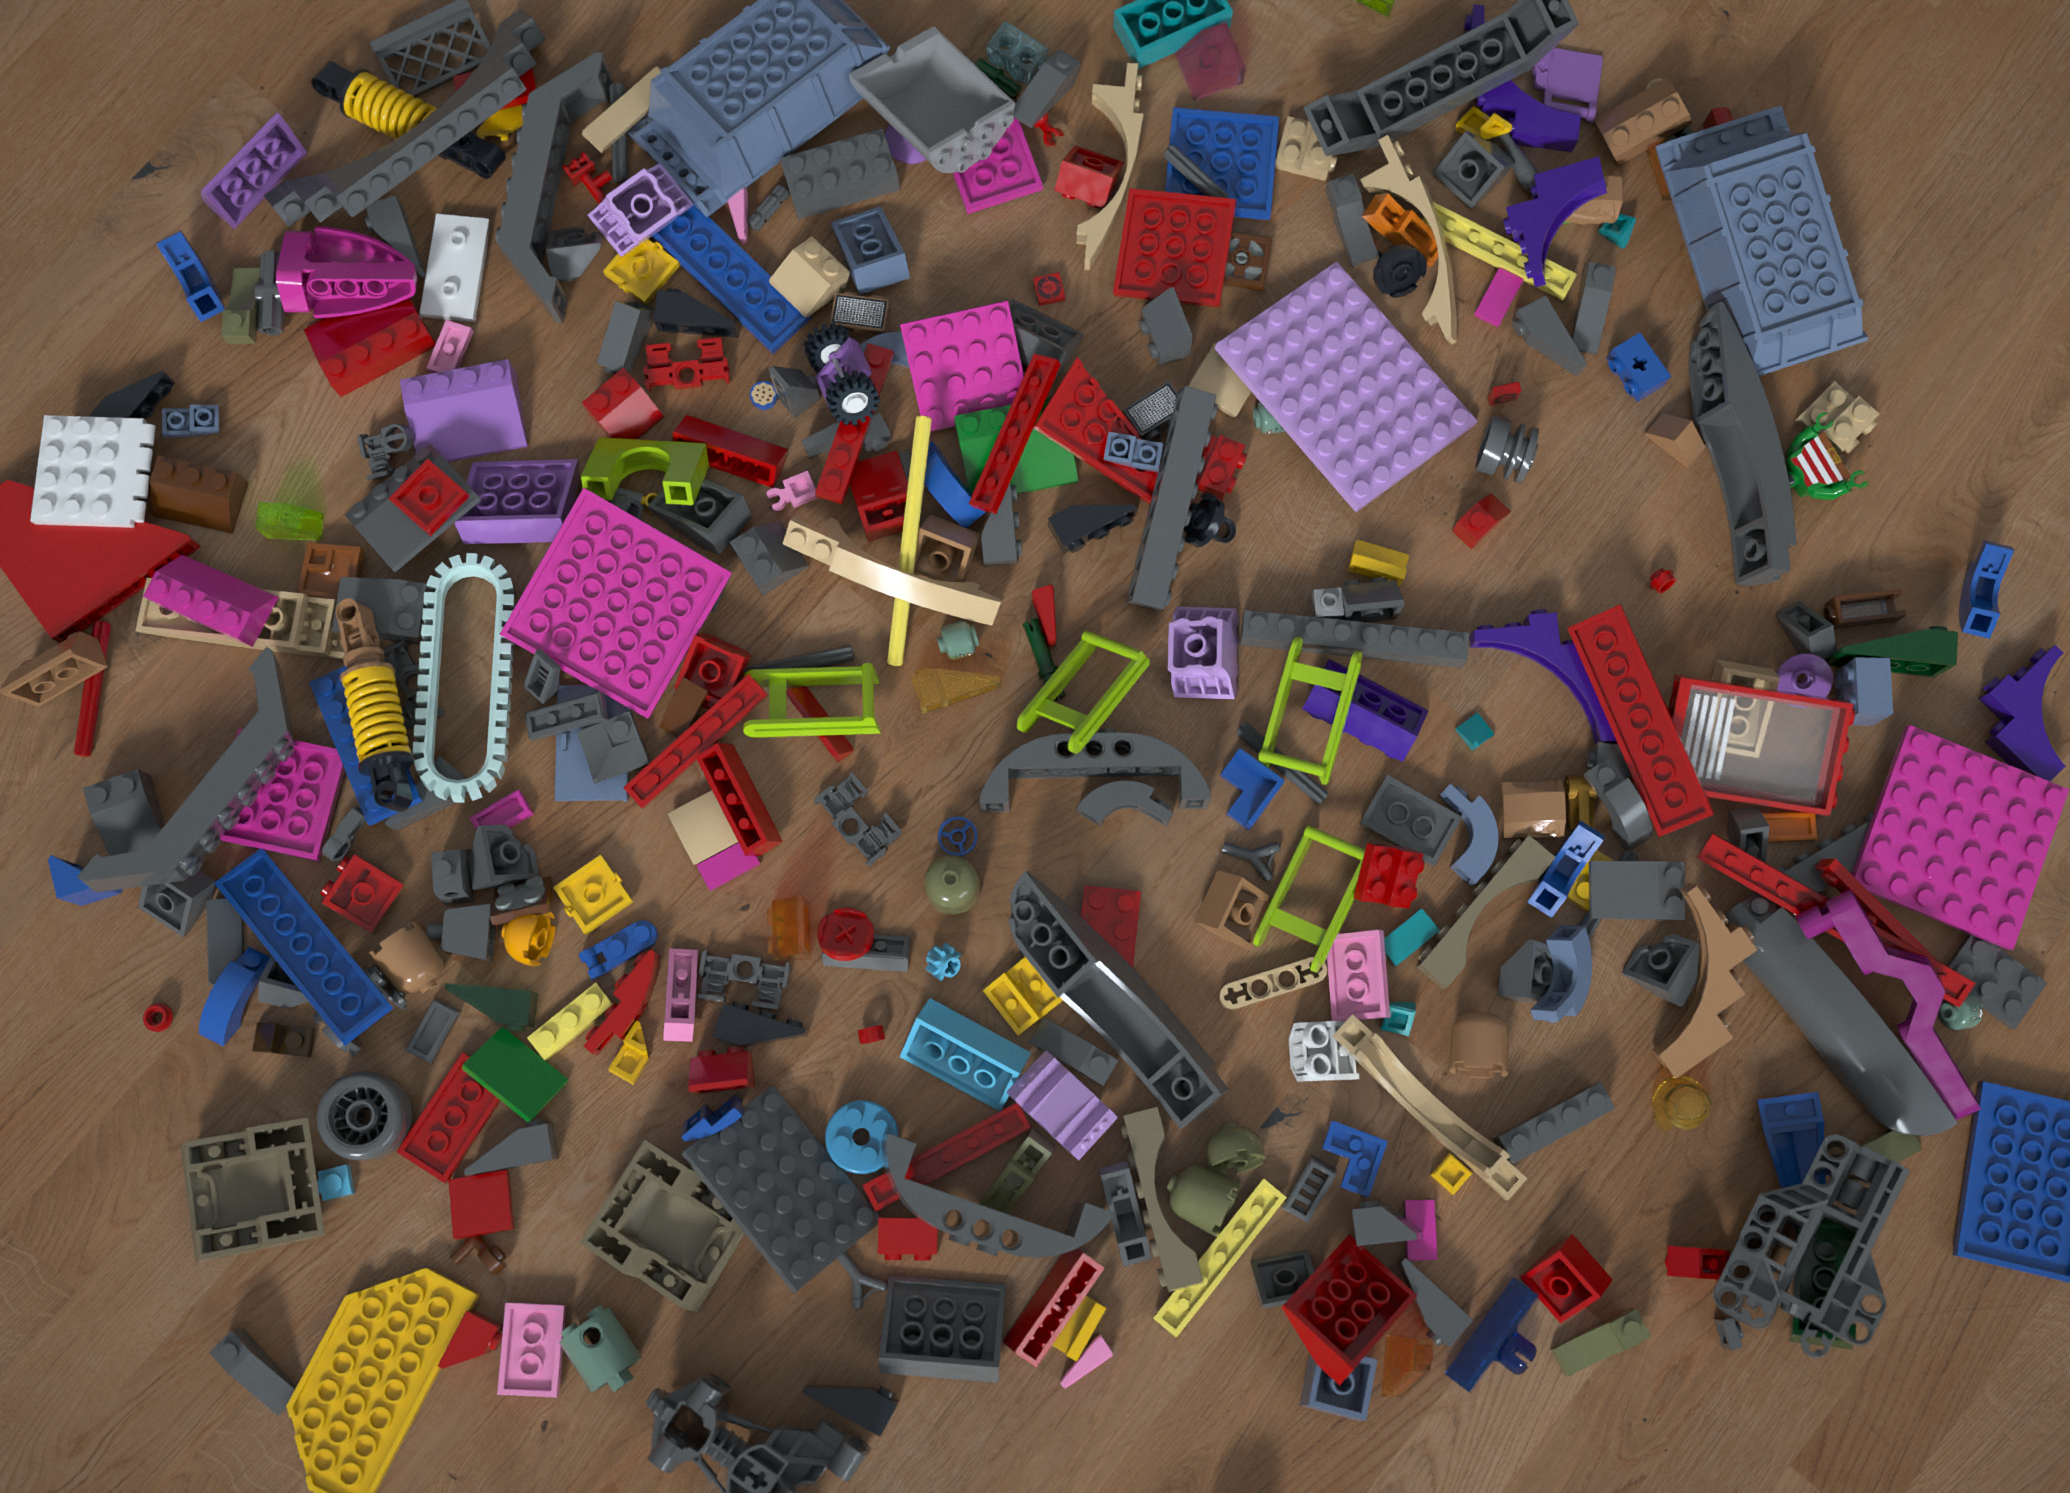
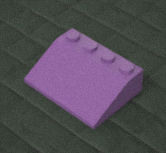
M276 113L201 190L202 200L215 214L234 229L265 198L264 195L275 188L307 154V151L279 113Z
M509 359L400 380L408 424L414 433L413 444L416 453L431 444L447 462L528 447L517 374Z
M578 459L473 462L466 483L479 496L481 501L455 522L463 543L553 542L577 500Z

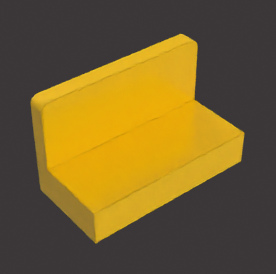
M1356 540L1347 571L1372 579L1386 577L1388 581L1396 580L1400 587L1407 572L1406 566L1409 555Z
M1085 1296L1052 1346L1077 1362L1106 1307Z

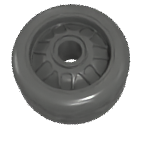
M353 1072L337 1079L324 1092L317 1109V1127L323 1142L337 1155L351 1160L370 1161L389 1155L402 1144L412 1124V1105L404 1088L389 1076L375 1072ZM371 1109L372 1118L366 1124L363 1120V1115L366 1110Z

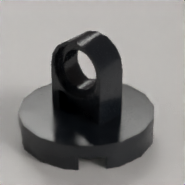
M1407 244L1389 246L1378 251L1379 259L1373 271V280L1376 287L1383 294H1388L1392 298L1406 296L1418 287L1416 283L1420 277L1424 278L1426 274L1427 263L1424 255L1414 246Z
M1210 492L1202 494L1200 497L1203 500L1198 504L1193 502L1188 509L1192 513L1189 524L1184 526L1183 530L1186 532L1185 542L1197 548L1203 547L1210 540L1221 543L1232 541L1236 534V526L1231 519L1224 516L1225 505L1223 500ZM1221 523H1225L1227 532L1224 537L1220 538L1217 531Z

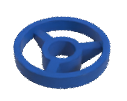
M952 817L940 826L938 841L940 847L947 854L964 856L970 853L976 846L978 839L977 830L970 820L964 817ZM961 820L966 822L962 829L956 828L950 833L942 831L952 821ZM971 826L975 838L972 846L965 851L963 844L967 838L966 831ZM957 832L963 834V839L960 842H955L952 839L953 835ZM941 836L949 838L954 846H959L961 853L947 850L941 842Z

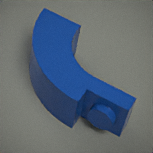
M182 230L156 242V245L178 278L185 292L186 300L200 322L225 310L224 302L211 275L198 253H195Z
M931 441L928 447L924 484L949 515L959 525L968 528L986 511L969 505L973 492L959 479L939 447Z
M1984 540L1975 562L1970 563L1964 580L1959 606V624L1963 633L1990 639L2001 614L1998 610V593L2003 576L2014 553L2012 546Z
M1580 820L1569 837L1563 841L1554 854L1556 858L1542 873L1527 902L1552 918L1568 897L1569 891L1578 875L1604 841L1605 836Z
M248 947L236 962H229L214 984L204 1005L199 1023L200 1035L222 1046L227 1044L241 1026L244 1007L250 995L259 984V979L267 965L269 956Z

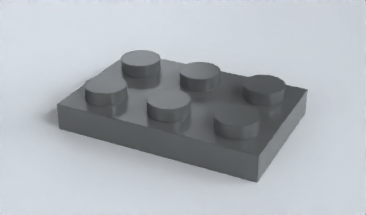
M1387 774L1359 825L1395 846L1408 847L1424 853L1422 858L1424 862L1434 867L1462 817Z
M1970 934L1967 935L1947 964L1950 968L1975 982L1970 992L1980 999L1986 1012L2009 1029L2017 1028L2047 985V982L1995 944Z

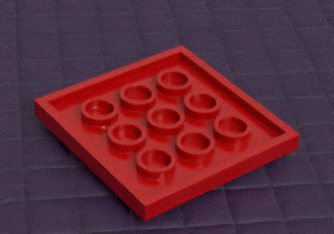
M1129 188L1113 295L1117 297L1154 300L1166 290L1174 287L1181 304L1220 308L1237 205L1236 199Z

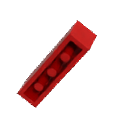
M716 743L695 757L745 856H761L783 842L733 744Z

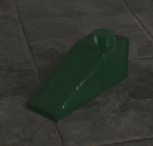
M446 983V990L496 1022L507 1025V1031L524 1032L525 1027L534 1028L538 993L528 990Z

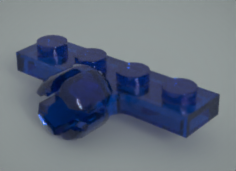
M1513 1278L1447 1369L1445 1375L1468 1393H1471L1494 1362L1500 1363L1515 1375H1521L1525 1372L1528 1366H1526L1527 1364L1522 1359L1516 1356V1353L1518 1352L1532 1362L1537 1350L1532 1342L1518 1332V1327L1538 1300L1539 1295L1516 1278Z

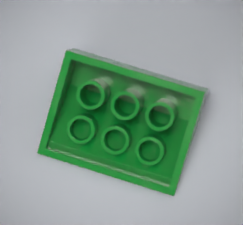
M1051 397L1046 398L1044 405L1041 409V412L1038 416V419L1042 414L1043 410L1045 409V407L1047 406L1048 402L1050 401ZM1011 405L954 416L967 485L972 492L976 488ZM1033 429L1010 481V485H1016L1017 494L1078 483L1074 455Z

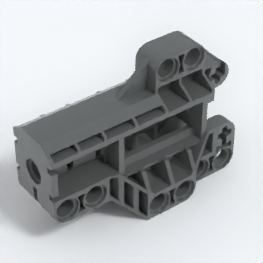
M1835 1134L1826 1137L1802 1184L1759 1195L1714 1289L1713 1299L1718 1308L1723 1313L1754 1329L1768 1327L1779 1305L1780 1309L1804 1322L1809 1320L1801 1337V1347L1807 1356L1814 1359H1821L1826 1356L1836 1337L1856 1347H1863L1869 1344L1879 1326L1887 1305L1871 1252L1901 1193L1910 1170L1902 1164L1891 1161L1885 1156L1860 1146L1841 1135ZM1833 1147H1838L1845 1153L1841 1157H1832L1828 1151ZM1819 1174L1829 1175L1832 1180L1827 1184L1822 1185L1815 1181V1177ZM1850 1174L1851 1176L1865 1183L1870 1184L1869 1188H1866L1865 1186L1851 1179L1846 1178L1847 1175ZM1835 1200L1840 1204L1857 1211L1856 1214L1853 1215L1852 1213L1838 1206L1833 1205ZM1766 1214L1776 1216L1771 1222H1763L1761 1220ZM1824 1217L1856 1233V1236L1819 1310L1788 1294L1787 1291ZM1792 1224L1802 1229L1796 1242L1782 1235L1786 1225ZM1753 1240L1762 1242V1246L1758 1249L1752 1250L1748 1248V1244ZM1776 1245L1790 1252L1784 1266L1770 1259ZM1740 1265L1749 1267V1275L1745 1278H1737L1734 1276L1736 1267ZM1773 1273L1779 1275L1777 1281H1775ZM1726 1292H1733L1737 1298L1734 1304L1726 1306L1721 1303V1296ZM1874 1296L1881 1302L1879 1311L1874 1313L1866 1311L1862 1306L1864 1298ZM1744 1299H1747L1745 1301L1748 1304L1747 1307L1757 1311L1761 1307L1765 1316L1763 1318L1757 1317L1756 1320H1753L1751 1313L1743 1308ZM1856 1323L1864 1325L1868 1331L1867 1337L1863 1340L1853 1339L1849 1334L1851 1325ZM1810 1325L1834 1335L1831 1341L1824 1334L1822 1335L1821 1344L1824 1346L1823 1350L1816 1349L1815 1352L1810 1351V1344L1807 1342V1339L1814 1340L1818 1333V1330H1809Z

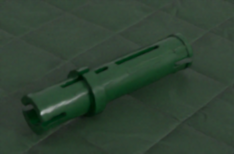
M1035 618L1030 620L1031 624L1026 621L1022 626L1025 629L1039 669L1038 677L1040 680H1043L1045 685L1058 669V666L1054 665L1040 620ZM1064 690L1057 697H1060V699L1065 698Z

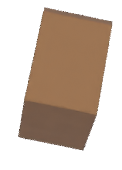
M1664 413L1660 415L1644 434L1687 469L1706 447L1691 420Z

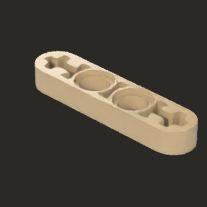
M1314 957L1226 984L1220 990L1219 1002L1224 1008L1235 1010L1311 986L1325 978L1327 966L1325 962L1322 964L1321 971L1317 973L1318 978H1314L1312 974L1303 976L1302 978L1305 983H1300V975L1295 967L1300 966V972L1309 969V963H1312ZM1288 971L1293 974L1294 984L1292 986L1284 987L1279 983L1278 977L1281 972ZM1262 980L1266 983L1267 992L1263 996H1257L1252 992L1251 985L1253 981ZM1241 984H1246V993L1251 1000L1246 1001L1245 995L1236 999V1004H1232L1230 1000L1225 1001L1224 996L1228 994V989H1232L1236 993L1243 990Z

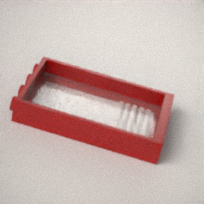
M1678 674L1674 675L1668 710L1707 797L1830 816L1831 809H1834L1837 804L1838 795L1835 792L1837 781H1840L1843 776V765L1841 764L1843 753H1846L1849 747L1848 728L1855 719V709H1853L1852 703L1840 699Z

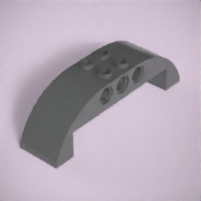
M1113 728L1100 729L1099 733H1095L1078 754L1072 753L1069 756H1062L1059 752L1068 750V742L1075 729L1071 730V733L1054 734L1034 739L1015 749L997 765L980 794L982 813L1010 812L1009 779L1178 776L1179 809H1207L1211 799V792L1205 779L1196 766L1179 750L1154 737L1137 733H1116V729ZM1094 749L1099 751L1100 754L1092 756L1087 752ZM1124 749L1128 754L1119 755L1116 753V750Z
M884 1134L882 1137V1158L893 1190L902 1203L916 1217L928 1225L950 1234L948 1239L950 1241L969 1246L970 1241L977 1243L976 1250L997 1256L998 1251L1021 1257H1050L1072 1251L1089 1242L1112 1219L1113 1212L1088 1203L1076 1202L1066 1234L916 1183L905 1179L916 1143L891 1134ZM950 1210H954L957 1215V1220L952 1226H948L945 1221V1215ZM978 1220H982L985 1228L983 1233L977 1236L973 1230L974 1224ZM1009 1229L1012 1233V1240L1008 1245H1004L1002 1235Z

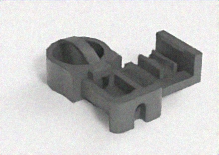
M391 424L381 428V434L370 437L368 434L358 435L357 439L361 456L363 458H370L368 461L372 475L366 476L367 480H377L393 475L395 469L390 465L389 458H392V456L388 453L407 451L413 446L414 433L409 426L405 424ZM397 428H400V430L403 432L394 434ZM404 438L402 446L397 447L394 440Z
M360 807L352 808L336 827L337 831L325 843L322 854L332 862L342 860L356 843L354 835L366 822Z

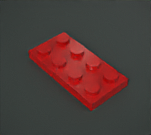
M464 1052L460 1054L396 1151L443 1183H448V1180H450L501 1102L500 1099L462 1070L463 1063L471 1057Z

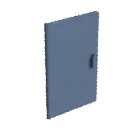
M559 685L557 703L600 691L589 685ZM604 694L608 719L630 711V708ZM593 725L556 735L554 801H628V793L623 787L629 783V773L594 784L577 731Z

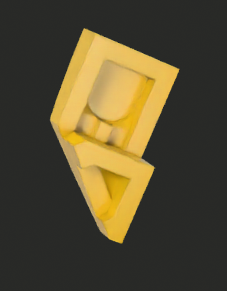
M519 105L497 111L476 131V136L485 139V136H499L501 140L508 141V133L515 132L523 125V106Z
M1474 106L1456 124V131L1462 135L1465 131H1469L1485 140L1509 133L1512 130V124L1495 113L1489 117Z
M637 1020L623 1040L622 1048L608 1068L609 1072L632 1085L635 1084L649 1061L641 1024Z

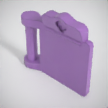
M1553 48L1532 69L1534 88L1544 90L1542 104L1559 111L1581 115V118H1585V122L1593 123L1603 57ZM1556 97L1588 103L1586 108L1552 102L1551 98Z

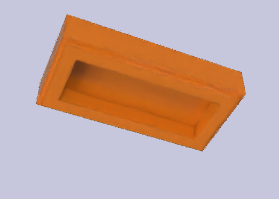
M1762 813L1769 824L1768 843L1818 840L1814 813Z

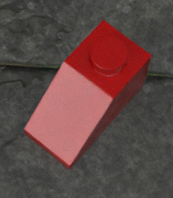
M1490 493L1461 517L1452 531L1472 550L1511 511Z
M1667 1246V1254L1665 1256L1667 1276L1719 1280L1730 1258V1250Z
M475 1310L466 1311L437 1366L444 1369L488 1354L491 1350L495 1351L502 1341L503 1334H501L503 1325Z

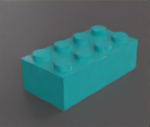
M1136 0L1114 10L1113 28L1132 63H1137L1138 69L1230 28L1233 10L1227 0Z

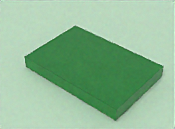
M503 1026L462 1065V1070L528 1123L568 1082L564 1075Z

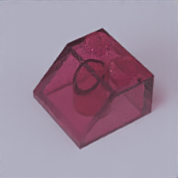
M1226 22L1200 31L1175 52V57L1194 100L1243 84L1246 67Z

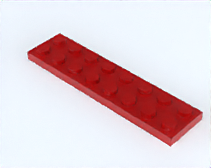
M1619 604L1568 627L1567 629L1658 836H1664L1715 815L1623 606Z

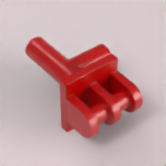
M583 151L580 153L581 157L578 159L573 158L571 159V164L568 166L564 164L561 167L574 187L583 182L597 203L600 204L606 197L600 188L613 178L606 170L593 179L591 175L596 172L595 165Z

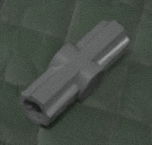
M265 251V253L261 254L260 281H257L255 284V299L259 305L258 331L269 336H279V334L284 333L285 311L276 283V270L280 253L276 251Z

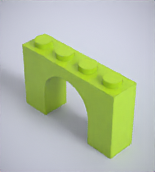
M599 437L581 474L582 486L605 500H612L620 482L627 475L646 469L660 470L666 472L663 479L666 504L694 505L709 468L706 443Z

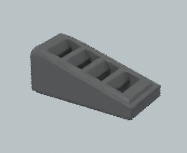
M539 648L534 654L523 687L541 703H546L557 694L560 665Z
M1311 1154L1282 1209L1308 1223L1336 1177L1337 1169ZM1316 1168L1325 1173V1178L1312 1172V1169ZM1309 1178L1320 1184L1319 1189L1305 1182L1306 1179ZM1301 1188L1315 1196L1313 1200L1299 1192ZM1295 1198L1308 1205V1210L1306 1211L1294 1204Z

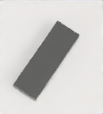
M596 692L526 712L529 740L536 741L607 721L608 714L604 693Z

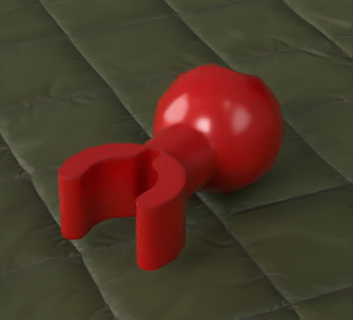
M1047 112L1033 127L1040 128L1043 131V141L1047 146H1055L1056 143L1052 140L1051 132L1055 136H1064V133L1060 128H1053L1048 122L1049 114Z

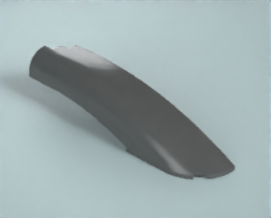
M1718 302L1706 313L1699 326L1702 329L1697 336V340L1692 341L1690 349L1689 381L1693 424L1697 425L1701 431L1721 486L1731 534L1735 585L1754 586L1769 584L1781 580L1780 575L1790 571L1788 549L1797 545L1789 479L1775 421L1754 363L1725 304Z
M1025 871L1016 882L1009 901L1012 903L1009 925L1017 946L1054 994L1069 1004L1113 1047L1144 1082L1179 1128H1184L1213 1106V1103L1230 1090L1212 1068L1215 1063L1170 1008L1125 959L1062 899L1029 871Z
M1754 892L1724 915L1729 922L1725 925L1726 927L1731 923L1739 925L1741 928L1745 926L1755 938V941L1752 943L1757 948V951L1744 959L1743 963L1754 973L1793 1019L1827 1064L1828 1070L1876 1121L1897 1133L1920 1135L1921 1137L1942 1133L1957 1124V1121L1936 1090L1877 1012L1812 938L1808 939L1805 936L1800 925L1783 907L1779 909L1771 900Z

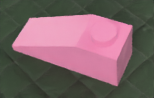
M669 948L664 1041H693L698 950Z

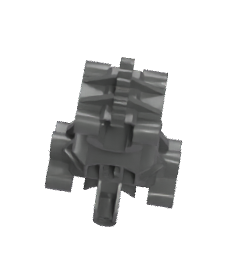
M712 1373L671 1393L654 1388L646 1400L647 1407L652 1409L654 1413L651 1453L648 1456V1460L660 1470L671 1473L680 1467L683 1462L692 1459L710 1482L713 1481L722 1493H801L796 1487L805 1484H815L826 1468L844 1481L850 1482L871 1450V1447L866 1442L851 1433L847 1435L825 1419H821L815 1430L790 1427L786 1424H781L775 1430L754 1424L750 1419L729 1413L728 1403L725 1398L732 1387ZM687 1406L704 1418L702 1420L705 1422L703 1426L711 1430L708 1440L703 1437L694 1439L677 1428L675 1423ZM727 1422L747 1429L751 1427L771 1435L758 1440L754 1444L751 1442L747 1443L743 1440L744 1437H738L735 1435L734 1430L730 1431L726 1428ZM702 1454H708L712 1457V1461L716 1460L720 1463V1467L725 1466L729 1469L726 1490L717 1480L718 1476L704 1460Z

